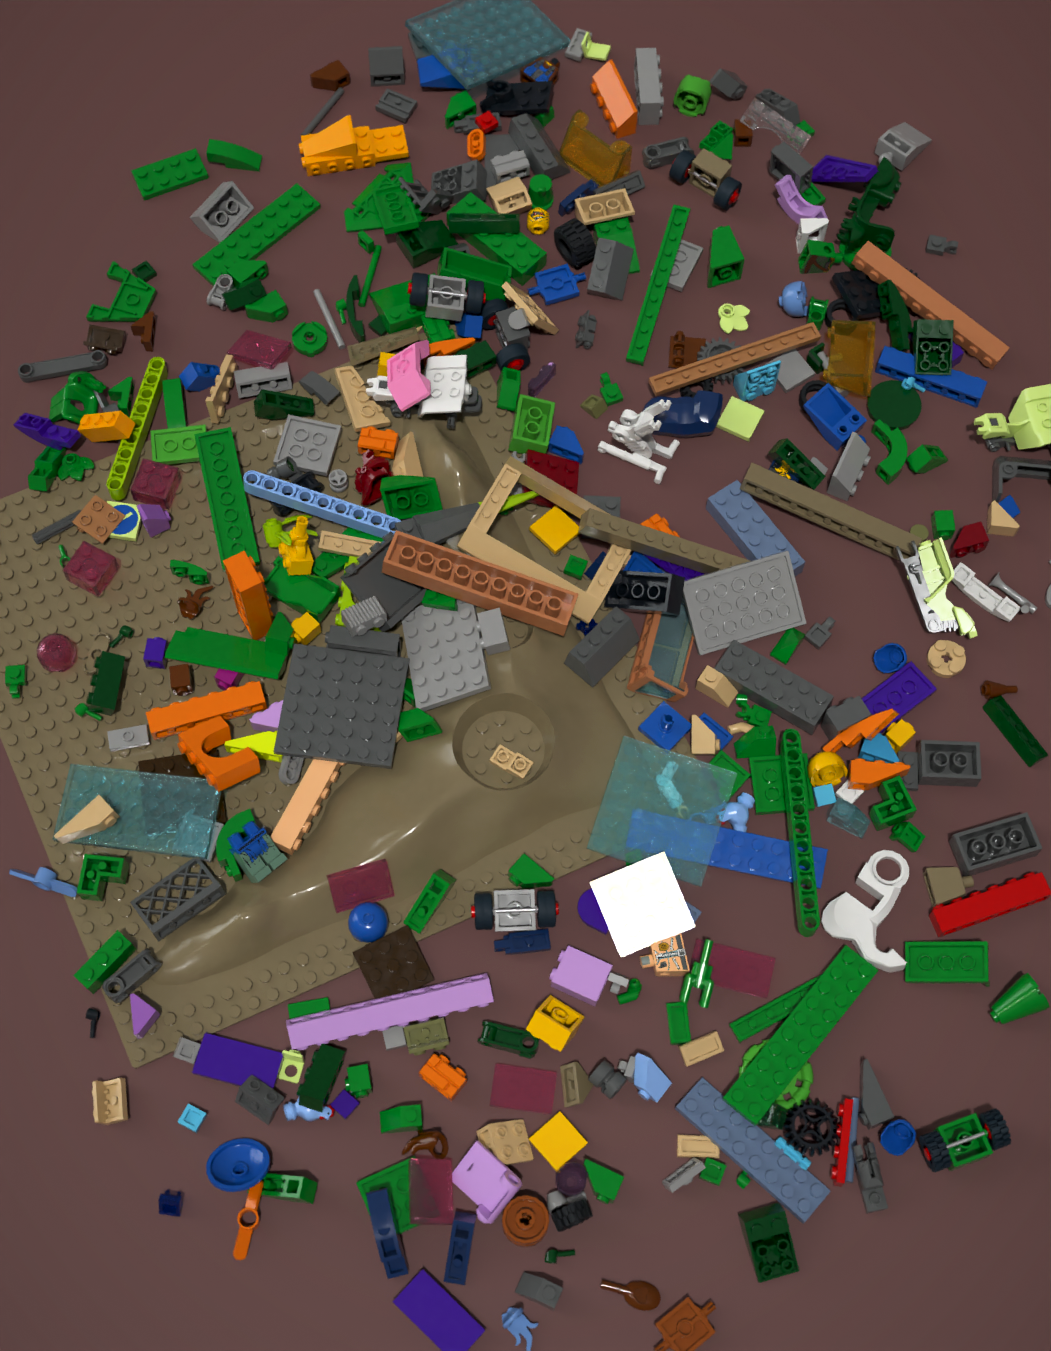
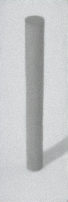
M315 289L313 293L339 349H344L346 345L320 289Z

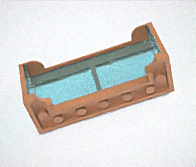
M683 594L680 615L646 614L627 685L628 690L676 702L687 695V682H683L694 637Z

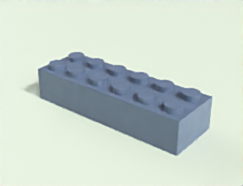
M738 480L707 499L706 510L747 560L752 561L787 550L789 551L794 575L797 576L803 572L804 559L750 494L740 489L741 484Z

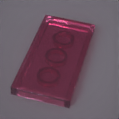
M696 939L690 973L693 962H700L705 944L704 940ZM713 943L708 965L713 966L711 979L714 981L715 986L767 999L776 958Z

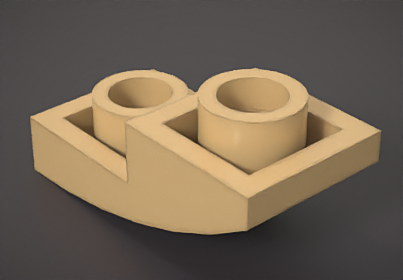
M501 744L489 760L491 764L520 779L525 778L534 764L533 761L520 753H514Z

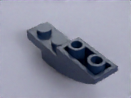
M388 1188L366 1193L374 1236L387 1278L390 1279L409 1274Z

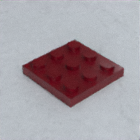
M530 449L525 452V465L577 495L579 462ZM524 485L522 487V493L533 491ZM541 495L526 501L550 508L556 505ZM558 506L562 511L568 512L567 510Z

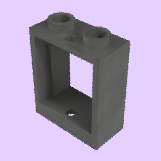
M784 141L780 145L774 146L771 150L769 172L779 181L784 176L791 175L800 195L811 187L813 166Z

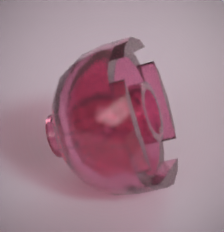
M58 633L49 634L38 643L36 650L37 658L45 670L49 672H64L75 662L76 648L67 636Z

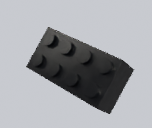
M620 570L606 594L604 607L614 609L617 606L621 611L680 615L685 577L670 573Z

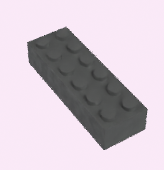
M736 640L732 641L714 668L729 680L739 694H745L748 699L813 735L825 716L826 710L831 707L833 702V695Z

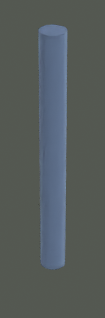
M854 1097L851 1098L853 1099L845 1175V1182L853 1183L855 1160L852 1148L856 1146L859 1098Z

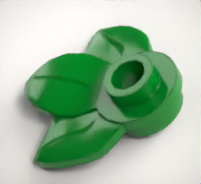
M75 453L67 454L63 457L62 466L58 469V477L61 481L69 476L81 481L84 470L94 469V463L88 457H79Z

